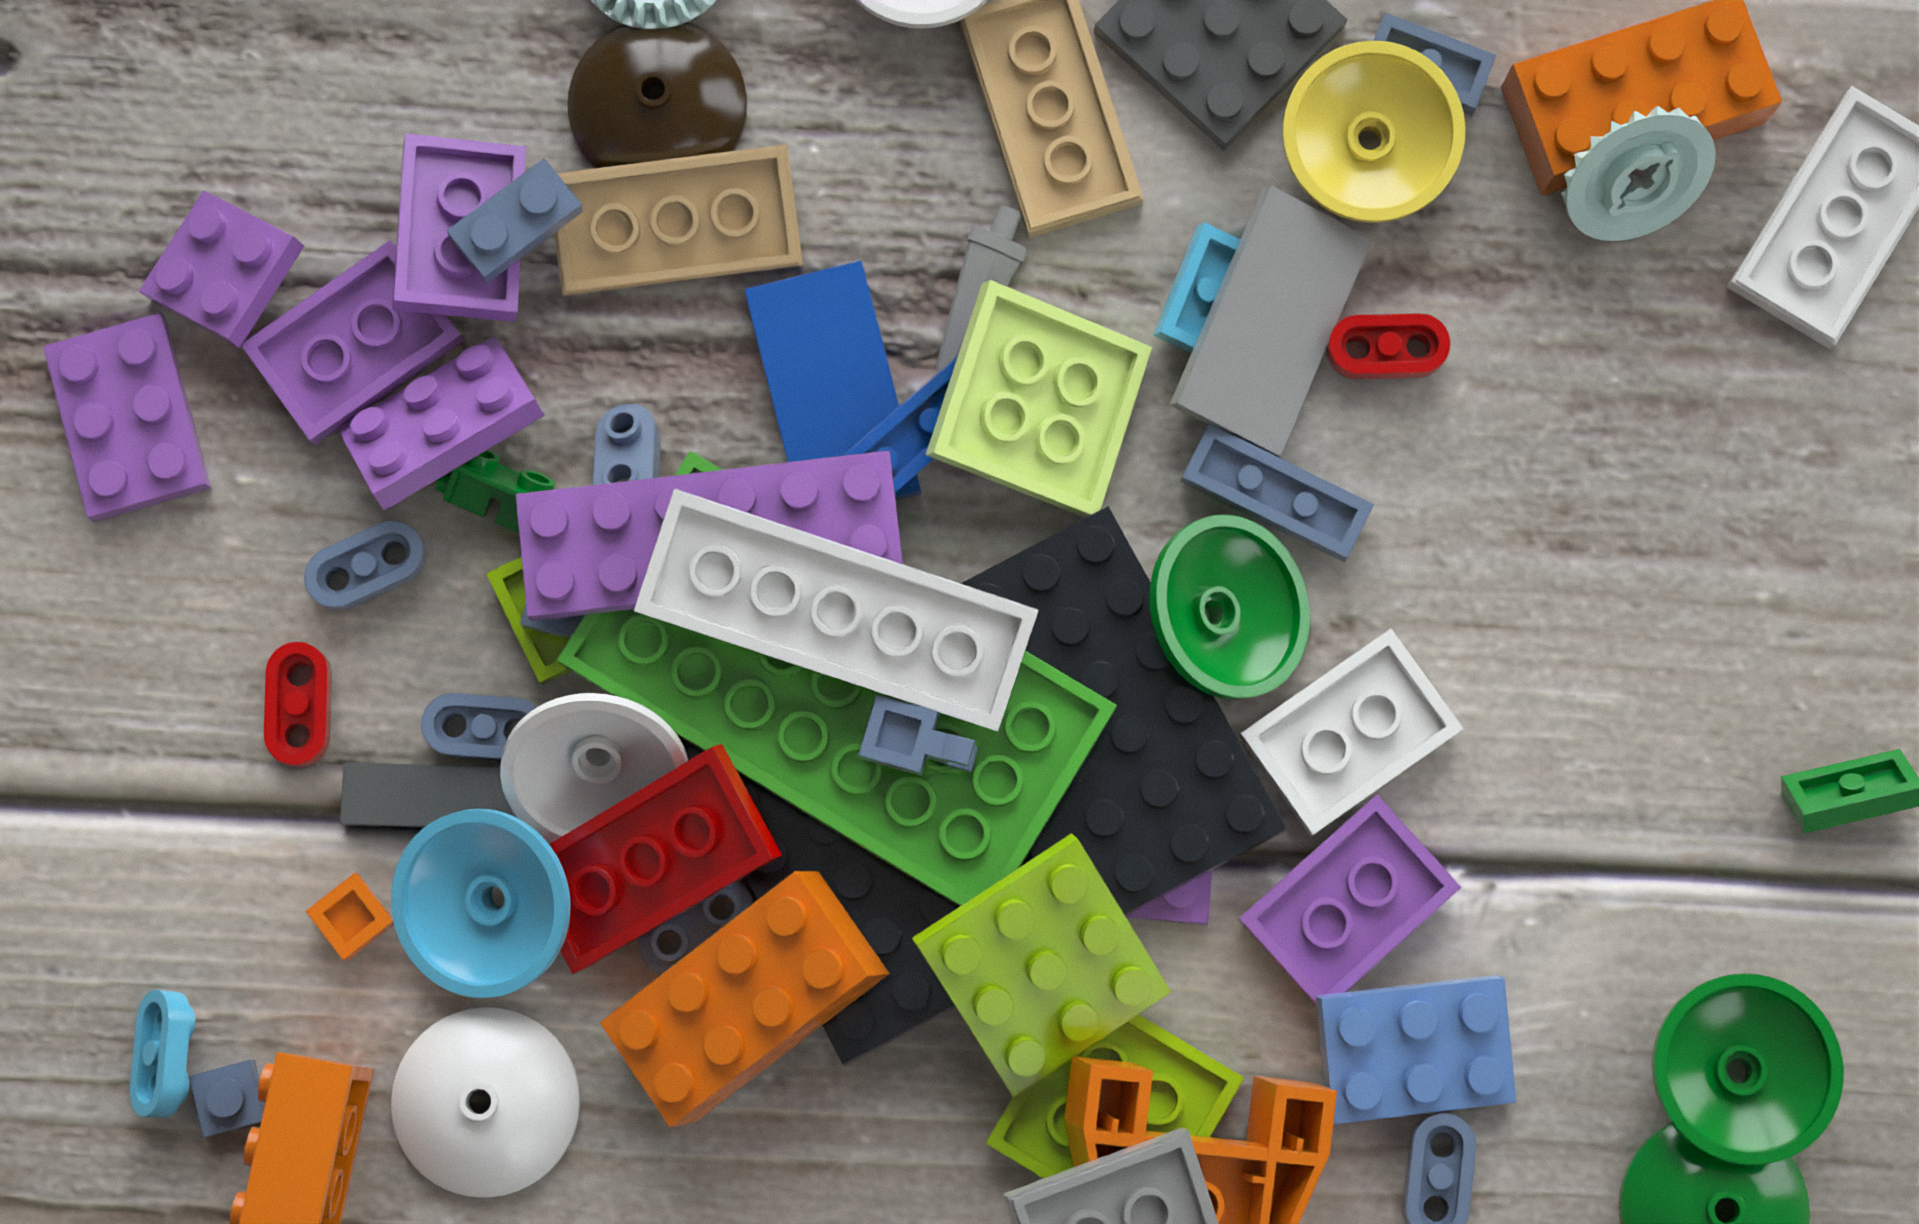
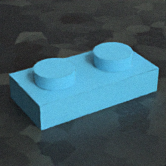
M1205 222L1196 226L1153 336L1192 353L1240 239Z

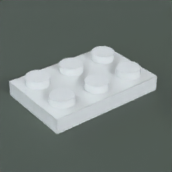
M1389 629L1241 732L1239 738L1311 837L1461 732L1464 728L1393 630Z

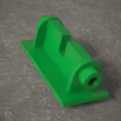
M490 450L484 451L437 480L435 490L444 494V501L480 517L487 515L493 498L501 501L502 503L494 523L516 533H519L516 494L555 490V482L548 476L532 470H521L519 473L499 464L500 457Z

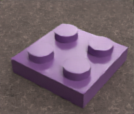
M203 190L139 292L157 305L240 348L304 248V245L294 236Z

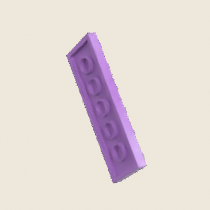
M890 450L516 494L527 617L530 621L635 609L674 489L903 564Z

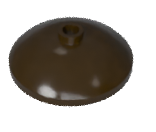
M689 22L661 29H641L622 24L610 30L594 42L580 59L572 76L568 91L567 106L570 127L580 151L593 168L735 151L741 140L747 119V94L741 71L735 59L717 38ZM653 84H658L665 88L662 97L656 100H650L643 96L644 90Z

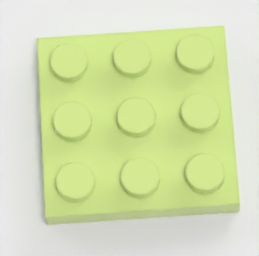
M992 280L986 281L981 284L926 455L1086 518L1101 510L1152 347Z

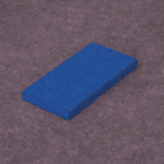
M862 260L744 289L788 462L842 456L899 406ZM917 474L895 492V501L921 495Z

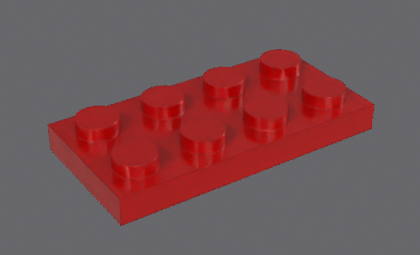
M723 744L710 747L549 844L563 867L570 893L569 927L560 952L572 974L581 972L782 856Z

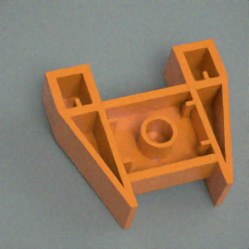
M1072 1056L1064 1120L1073 1167L1165 1134V1132L1146 1131L1153 1078L1152 1070L1132 1062ZM1254 1076L1246 1141L1190 1135L1218 1224H1299L1330 1155L1337 1097L1336 1090L1314 1082Z

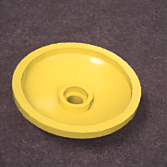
M1356 42L1344 45L1325 54L1314 62L1298 80L1287 102L1282 125L1283 148L1287 163L1297 183L1318 205L1335 215L1353 221L1365 223L1389 222L1412 215L1423 209L1441 194L1458 168L1464 150V112L1451 81L1426 56L1409 47L1393 42ZM1364 131L1374 132L1380 140L1379 147L1373 150L1363 148L1359 143V134Z

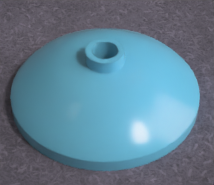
M467 809L440 817L428 824L413 837L396 866L391 889V910L395 930L401 945L410 960L428 979L458 995L473 998H493L515 992L531 984L554 962L563 946L569 927L570 893L563 867L557 855L534 828L504 812L491 809ZM494 887L499 888L504 894L505 900L502 907L497 906L493 902L492 890Z

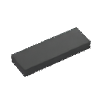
M343 762L340 824L343 826L424 828L440 817L467 809H491L518 818L504 796L501 786L500 767Z

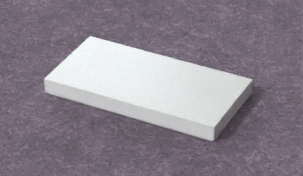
M1851 86L1825 125L1733 275L1727 288L1831 350L1837 344L1919 208V126Z

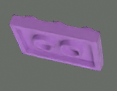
M405 133L392 310L516 321L520 259L486 284L448 238L446 230L525 173L526 146Z
M391 240L241 345L314 446L338 430V427L352 420L360 411L372 406L464 341L446 315L392 310L396 246Z
M162 313L43 346L88 519L96 522L211 489L167 320Z
M494 335L478 345L465 349L457 358L430 374L414 379L406 388L374 407L360 411L352 420L337 429L372 494L385 511L545 415Z
M1377 794L1237 920L1316 1007L1315 996L1344 993L1349 990L1453 896L1461 886Z

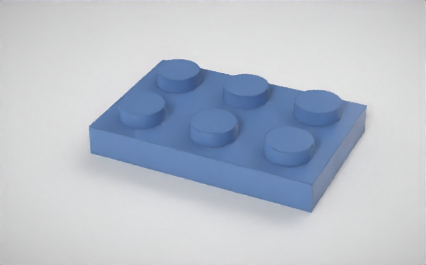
M1493 975L1315 996L1324 1086L1337 1091L1333 1124L1516 1103L1505 977Z

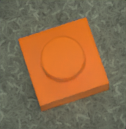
M356 872L305 911L341 959L347 962L394 926L392 915L362 876Z

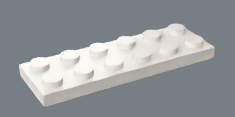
M677 489L673 490L634 609L635 612L995 731L999 730L1038 614V610Z

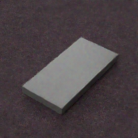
M1273 185L1263 187L1169 405L1207 425L1210 423L1264 451L1281 457L1328 346L1330 334L1339 320L1372 239Z

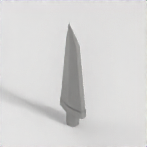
M1000 205L990 231L977 226H972L967 238L968 246L936 364L937 373L959 354L981 284L992 280L1008 287L1019 265L1024 261L1028 249L1012 241L1022 216L1019 211Z

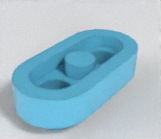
M151 990L144 996L138 1008L129 1089L131 1105L136 1114L142 1117H171L178 1107L184 1103L188 1095L189 1077L186 1072L189 1039L195 1027V1014L192 1007L189 1006L187 998L181 992Z

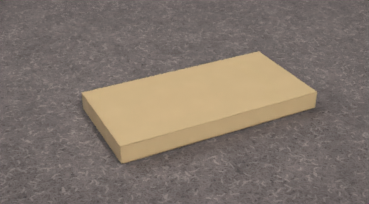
M996 0L984 4L971 15L959 20L1019 211L1022 214L1021 217L1028 238L1142 205L1144 198L1079 0Z
M787 144L557 173L583 207L581 214L554 233L563 296L803 265Z

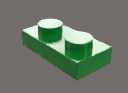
M1896 749L1781 776V795L1803 833H1809L1919 807V778L1901 749Z

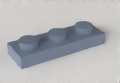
M1210 423L1180 481L1344 563L1374 504Z

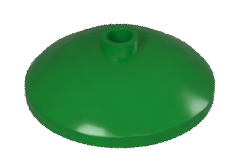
M1213 515L1187 524L1178 530L1164 545L1156 560L1151 577L1150 612L1160 646L1179 674L1199 690L1209 695L1229 700L1249 699L1266 694L1287 680L1299 664L1306 648L1310 628V607L1301 572L1295 560L1280 540L1263 526L1249 519L1234 515ZM1205 608L1209 613V620L1207 619Z
M1748 973L1731 974L1696 986L1681 997L1669 1010L1658 1030L1652 1054V1077L1659 1104L1671 1125L1688 1143L1699 1151L1715 1159L1732 1164L1764 1165L1779 1162L1800 1153L1816 1141L1826 1130L1835 1115L1842 1095L1844 1083L1843 1057L1838 1039L1830 1022L1818 1006L1804 993L1781 980L1769 976ZM1732 1060L1739 1061L1745 1068L1746 1075L1741 1083L1733 1082L1728 1076L1727 1067Z
M1671 1123L1652 1134L1636 1151L1625 1171L1619 1196V1218L1621 1224H1809L1810 1219L1807 1188L1803 1176L1792 1157L1764 1165H1737L1724 1162L1696 1149L1674 1129ZM1722 1198L1730 1200L1734 1207L1733 1217L1725 1223L1718 1220L1715 1215V1206Z

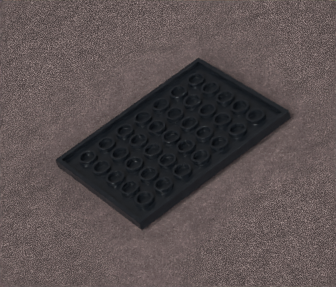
M1109 506L960 584L1037 609L1038 614L1025 651L1117 705L1116 710L1021 866L1072 833L1080 841L1126 917L1164 895L1286 831L1287 827L1215 697L1199 690L1182 677L1162 650L1153 627L1149 596L1151 582ZM679 737L687 753L688 761L704 752ZM738 773L782 854L779 858L746 876L757 900L794 871H819L890 973L822 1025L842 1065L846 1066L955 1008L912 938L959 908V906Z

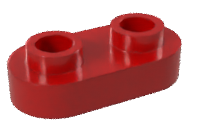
M1363 314L1348 316L1337 323L1330 334L1326 352L1333 369L1346 378H1424L1434 374L1443 365L1449 355L1451 341L1444 324L1428 314ZM1411 340L1423 342L1427 348V355L1421 358L1412 356L1407 350V342ZM1351 341L1361 342L1366 347L1367 356L1361 359L1352 358L1346 351V344Z
M290 642L280 646L270 656L265 671V746L275 759L291 767H306L317 762L325 754L330 742L332 670L326 656L317 648L305 642ZM301 665L309 666L311 670L310 680L302 686L293 685L291 681L293 670ZM298 726H306L309 730L307 743L302 747H292L289 740L290 733Z

